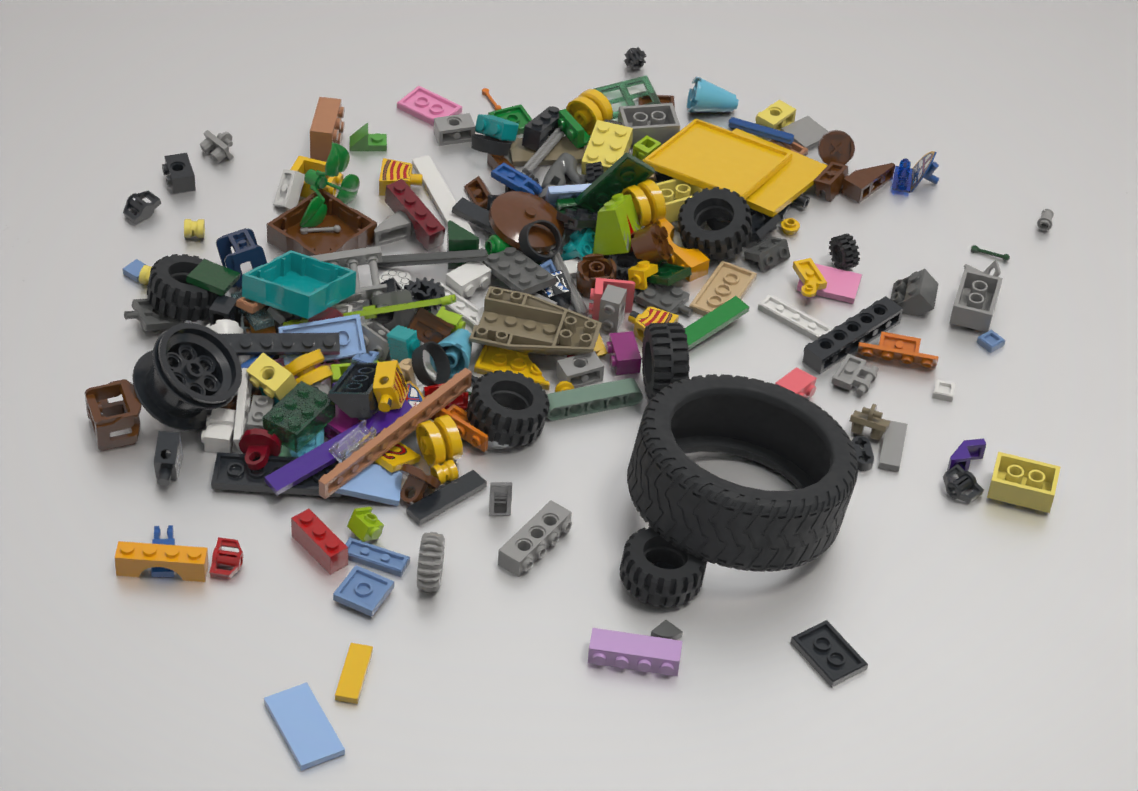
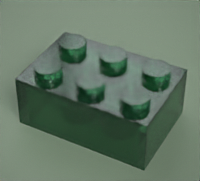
M301 381L262 417L263 429L267 430L268 434H275L283 446L298 453L336 416V405L328 398V394Z

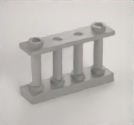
M380 246L310 256L323 262L341 267H349L351 270L356 271L355 294L337 304L371 299L374 295L388 293L387 285L380 284L377 263L383 262ZM368 264L372 286L360 287L357 266Z

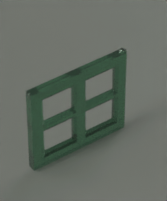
M648 76L594 88L602 94L620 90L623 97L609 100L610 104L625 101L627 106H635L633 99L649 95L652 102L643 105L661 104ZM639 84L644 85L646 91L631 95L627 87ZM618 111L613 112L611 120L618 118Z

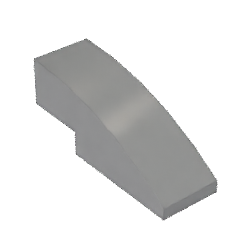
M399 211L380 223L374 229V246H381L410 238L411 231H415L408 216L404 212Z

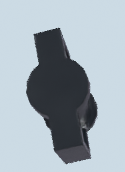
M149 190L138 194L134 193L128 197L123 214L137 225L143 219L150 218L154 210L162 203L160 198ZM147 198V199H149L151 202H150V203H149V202L147 203V202H145V201L142 200V199ZM130 209H133V210H135L138 214L134 215V214L131 213L129 210H130Z
M958 464L945 472L943 476L946 491L953 499L970 503L982 495L984 491L977 483L975 476L971 472L962 469ZM954 475H957L959 477L953 482H950L949 480ZM968 489L973 490V492H971L968 495L963 494V492H965Z

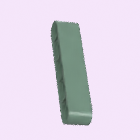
M632 378L547 394L550 402L547 417L549 420L556 421L633 406L642 401L643 394L636 380Z

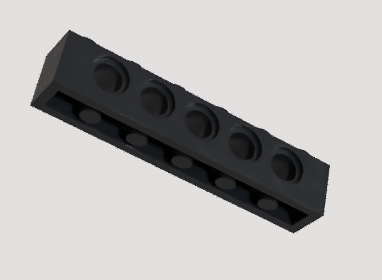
M887 296L879 301H875L871 306L862 309L858 314L848 318L841 325L835 326L831 331L821 335L814 342L808 343L803 351L802 362L819 374L825 372L845 359L847 354L856 352L859 342L870 343L881 336V331L887 332L901 322L903 308Z

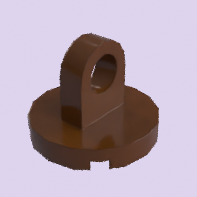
M829 131L819 141L818 154L827 165L831 162L845 165L854 156V141L844 131Z
M403 464L400 472L407 476L400 496L409 505L421 500L428 487L438 490L441 484L439 479L433 475H426L423 470L413 465ZM415 489V495L412 498H408V493Z

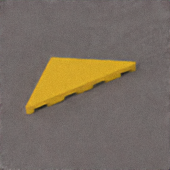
M484 345L474 366V372L483 375L489 372L494 373L496 370H502V372L509 370L516 374L519 372L524 374V377L532 378L536 384L539 383L542 389H550L549 381L544 379L542 372L535 363H532L527 353Z

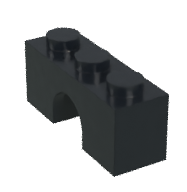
M549 106L524 126L522 146L538 151L548 136H551L559 128V108Z

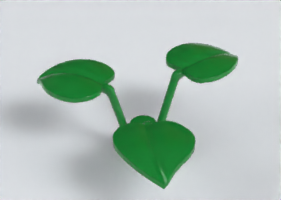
M332 143L325 165V172L310 169L305 174V183L311 185L310 189L314 190L318 196L308 205L299 225L302 228L318 226L326 216L327 205L323 204L325 198L317 189H323L328 185L339 190L336 198L340 199L345 205L351 203L357 196L360 186L358 176L354 174L347 175L343 179L341 187L328 182L326 176H338L339 172H344L349 164V152L340 144Z

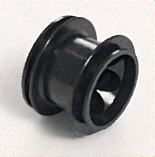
M180 323L163 332L156 340L153 350L145 353L138 359L133 369L132 380L137 398L153 418L176 430L195 431L206 426L207 416L211 415L213 409L225 406L234 398L241 385L242 369L240 361L231 345L217 332L196 323Z

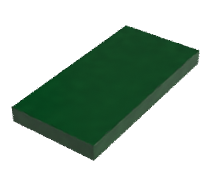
M626 152L576 197L575 203L584 209H588L591 213H598L604 207V204L612 199V196L622 193L623 189L627 187L637 186L639 183L646 181L655 173V170L650 165Z

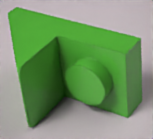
M368 123L349 137L350 151H387V134H368Z

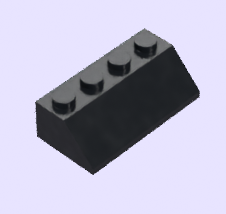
M352 362L328 392V398L350 418L367 420L378 409V402L373 392L377 363Z

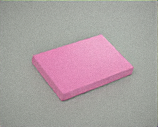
M421 86L416 87L397 102L398 109L433 126L434 118L459 115L462 112V106Z
M815 264L827 281V287L817 290L816 295L854 304L862 274ZM800 279L797 285V291L801 292V288L804 284Z

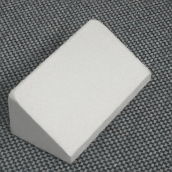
M284 169L273 206L287 210L296 207L304 184L305 174Z

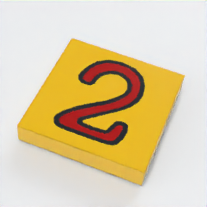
M399 442L375 462L393 473L400 470L403 464L413 465L418 463L421 455Z

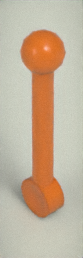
M483 88L482 94L488 97L495 107V111L502 109L489 94V89Z

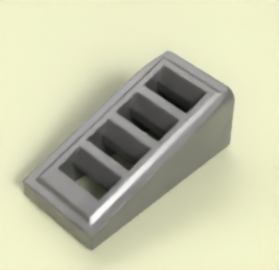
M491 482L489 515H511L512 482Z

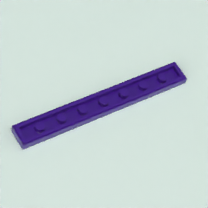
M405 399L400 409H393L388 412L378 411L371 418L359 422L265 477L266 484L278 496L338 461L340 457H345L365 445L368 440L373 439L384 428L393 424L397 418L406 414L412 406Z

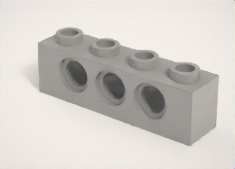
M550 500L499 549L498 565L518 577L525 571L530 570L533 563L538 558H542L546 550L551 545L554 546L558 539L571 529L572 512Z

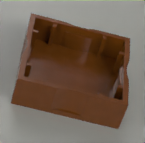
M323 189L318 191L325 198L323 204L327 205L326 216L318 226L307 228H326L339 225L341 227L340 232L300 233L301 227L299 225L310 202L318 196L315 192L302 200L296 207L285 211L267 223L268 243L284 253L292 250L307 256L366 248L374 243V229L377 227L376 221L358 210L348 207L340 199Z

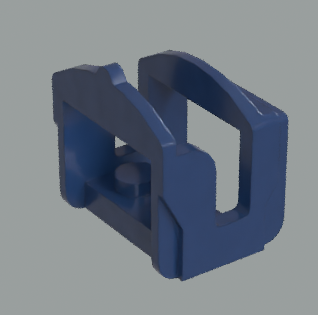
M244 228L223 235L216 240L222 266L241 273L240 279L232 286L233 288L237 287L238 289L242 287V270L240 267L242 263L250 262L252 269L267 264L264 250L257 244L252 229Z

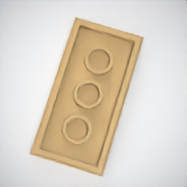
M721 261L689 307L693 308V312L705 316L735 296L742 300L756 280L757 273Z

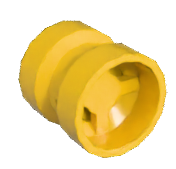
M453 460L445 461L443 465L436 464L430 467L431 475L441 481L440 485L445 484L448 480L454 481L459 478L458 470Z

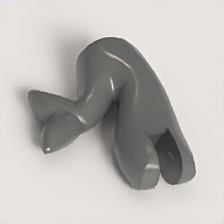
M562 153L549 168L541 186L542 189L548 185L564 186L566 185L565 175L575 185L587 184V174L580 175L577 172L578 162L574 156Z

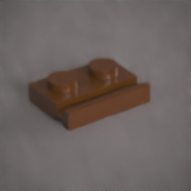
M419 307L407 327L413 329V331L416 330L418 340L425 344L428 341L439 343L450 335L451 330L455 326Z

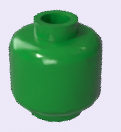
M497 234L491 235L485 242V249L488 255L512 247Z

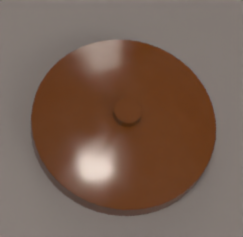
M520 191L503 193L493 201L489 210V222L494 232L504 242L520 250V232L525 225L531 222L546 220L558 228L561 238L564 233L563 221L556 219L557 210L544 199L530 193ZM534 224L530 228L528 234L529 243L537 253L546 252L556 247L554 235L547 227L541 224Z

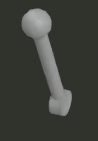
M339 225L326 228L301 227L300 233L307 234L308 232L323 231L338 233L341 227Z

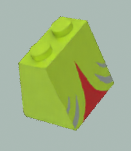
M616 194L598 211L593 254L628 253L632 249L631 238H634L632 232L641 229L631 195Z

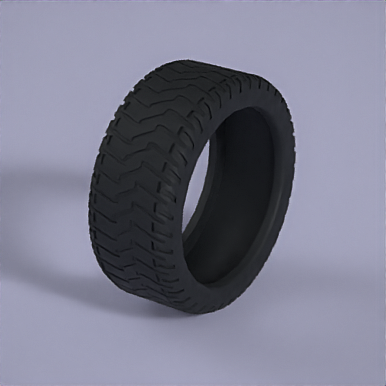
M708 374L706 377L698 375L693 376L691 379L688 377L679 380V382H673V384L660 390L644 409L627 469L628 489L634 507H636L637 512H640L641 518L645 522H649L648 526L656 533H660V537L664 538L667 542H673V546L682 551L685 549L686 553L696 558L701 557L706 562L717 563L719 566L727 568L733 567L737 570H750L754 572L793 569L805 565L822 555L832 545L840 531L858 476L857 456L852 441L842 426L831 415L822 410L821 407L779 385L755 378L748 379L745 376L736 375L733 377L732 375L725 374L720 376ZM721 452L741 456L761 463L780 473L798 489L767 491L741 486L724 480L701 468L686 454Z

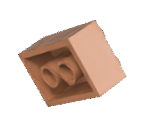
M319 97L310 128L311 159L326 162L332 143L341 144L342 133H344L345 122L342 121L345 108L342 107V99Z

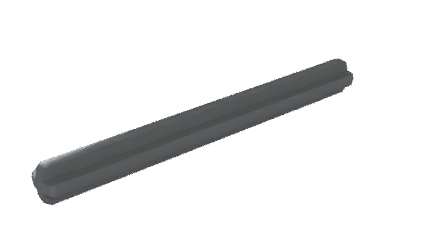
M486 249L385 255L382 256L383 262H378L377 267L486 261L488 253Z

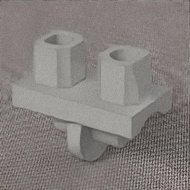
M208 130L203 133L206 139L199 145L206 154L215 149L210 154L218 163L224 158H227L229 161L234 158L229 153V147L233 145L232 135L229 132L219 133L217 137Z

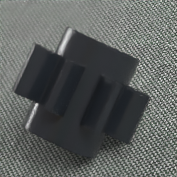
M639 47L630 48L624 54L627 58L624 62L627 66H630L631 70L640 69L646 63L644 59L646 54Z

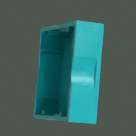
M292 250L274 258L267 264L242 274V297L307 319L352 296L356 291V271L323 262Z

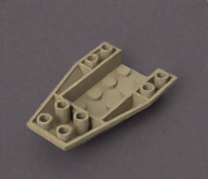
M489 286L484 301V312L479 325H474L469 341L529 354L550 356L580 355L594 351L602 322L527 293Z

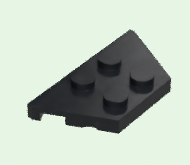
M566 208L565 211H557L556 219L566 224L573 223L574 228H595L598 213H590L588 209L577 208V210Z

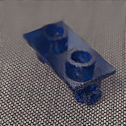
M906 158L900 161L899 166H895L892 190L910 193L914 169L910 168L911 162Z

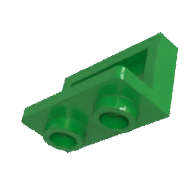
M566 109L560 110L558 119L559 129L564 132L577 149L588 145L591 138L589 134Z

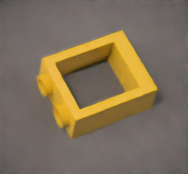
M298 156L290 170L298 171L302 174H306L310 169L325 172L326 162ZM339 172L338 176H326L328 182L339 186L344 179V175ZM305 181L300 196L307 198L314 193V190L310 189L311 185L305 183ZM328 185L323 188V190L333 196L337 192V189Z

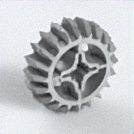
M425 532L421 538L417 568V587L424 592H437L440 588L445 549L443 534Z

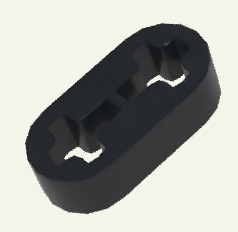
M856 436L852 439V443L857 456L858 470L869 471L874 463L871 443L864 436Z

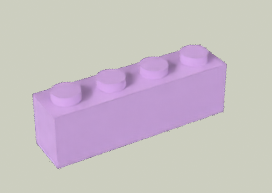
M593 628L589 645L588 663L678 676L683 641Z

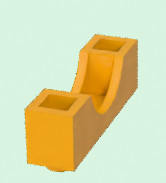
M664 218L654 222L660 227L664 226L668 232L667 239L674 250V255L670 256L669 260H666L669 264L690 267L692 275L685 278L689 282L708 274L709 258L699 249H685L674 244L675 227L667 219Z
M118 541L115 553L116 576L139 577L148 568L164 567L176 572L183 581L206 582L209 567L208 548Z

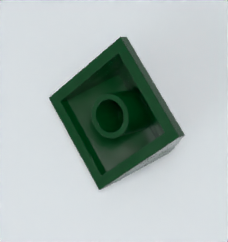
M448 221L447 252L479 250V237L453 221ZM467 262L448 263V269H456Z

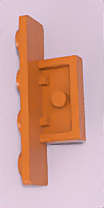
M882 331L879 345L859 342L857 351L866 357L879 356L888 361L893 359L901 360L905 364L917 363L926 368L936 367L939 358L938 356L919 353L921 338Z
M455 404L451 405L448 409L443 408L430 418L434 421L437 417L449 415L455 422L462 439L483 452L488 449V435L472 426L467 418V412Z

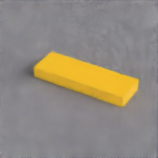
M350 643L336 689L335 700L358 704L372 657L373 646Z

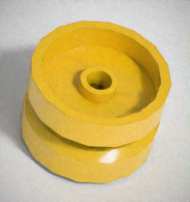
M596 89L585 90L566 106V110L584 128L589 136L592 135L597 120L610 123L613 118V110L609 100Z
M649 179L639 183L637 186L633 185L623 189V195L632 196L640 227L665 218V200L661 190L654 181Z
M320 349L301 355L284 366L294 377L298 376L295 379L298 384L292 389L296 395L300 394L308 386L318 381L321 383L334 375L329 365L315 368L325 359Z
M449 415L437 417L434 419V422L428 420L417 424V443L425 462L430 467L436 464L442 465L445 460H456L462 457L463 445L461 436L455 422Z

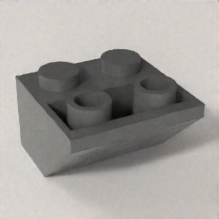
M926 269L919 272L916 271L904 279L897 280L893 284L890 299L903 308L902 314L918 317L934 309L939 284Z

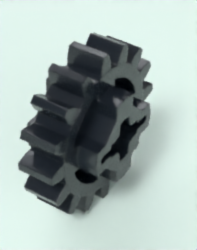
M426 277L423 280L416 278V282L410 280L409 285H404V289L410 291L413 302L445 297L444 287H440V282L434 283V279L427 281ZM442 304L422 308L431 312V309L438 310V306H442Z

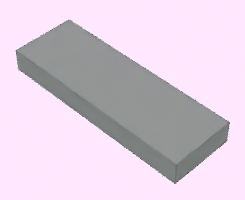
M888 420L890 425L884 434L878 468L899 472L908 424Z

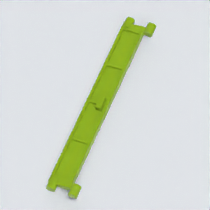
M456 295L375 308V305L364 306L363 310L342 314L344 316L359 314L360 317L364 316L365 319L377 318V314L438 304H442V306L453 304L456 302ZM309 319L288 320V322H283V326L306 323Z

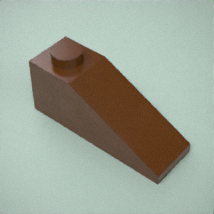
M889 163L855 170L850 175L844 177L842 181V194L858 203L862 202L893 179L895 164Z

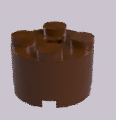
M654 223L632 232L634 238H631V245L637 259L641 258L642 261H649L650 264H659L669 260L670 256L674 255V250L667 239L668 232L664 226L660 227Z
M602 254L585 255L582 261L577 263L576 287L584 298H590L591 288H595L596 278L616 279V263L611 258L610 260L604 258Z

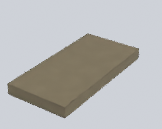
M563 136L538 166L553 165L562 153L571 154L576 158L578 164H582L585 153L584 146L577 149L566 136ZM516 138L515 141H510L512 142L510 155L513 167L525 166L537 152L522 146L523 138Z

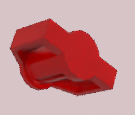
M218 537L212 555L210 577L231 579L242 568L244 554L238 540ZM222 547L237 548L239 552L222 550ZM219 565L234 567L231 571L217 569Z

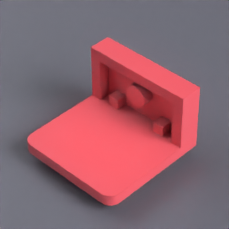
M596 278L595 288H591L590 300H593V303H589L588 315H592V319L599 321L600 300L608 284L627 289L625 313H631L635 282Z

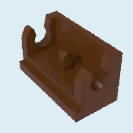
M831 162L814 179L817 196L819 197L822 193L821 190H823L826 194V201L831 202L842 190V181L848 175V166Z

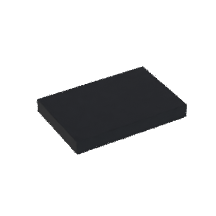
M828 620L791 637L792 645L831 687L868 668V663Z

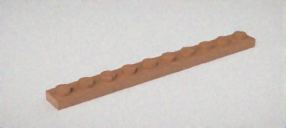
M464 368L461 372L456 373L449 381L440 385L436 391L427 395L423 401L413 406L406 414L397 418L393 424L384 428L380 434L368 440L359 450L354 451L350 457L338 463L329 473L324 474L319 480V495L327 499L416 430L417 424L429 420L471 387L472 372Z

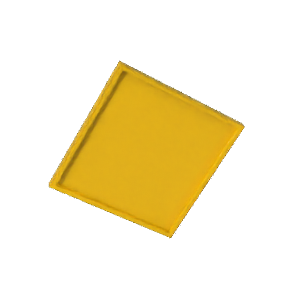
M694 119L642 161L653 167L657 172L702 189L708 188L709 190L713 189V187H719V189L727 188L730 189V192L735 191L740 197L747 199L790 162L793 154L705 121Z
M736 128L732 131L793 154L790 162L745 199L751 209L770 217H774L813 186L814 179L828 166Z

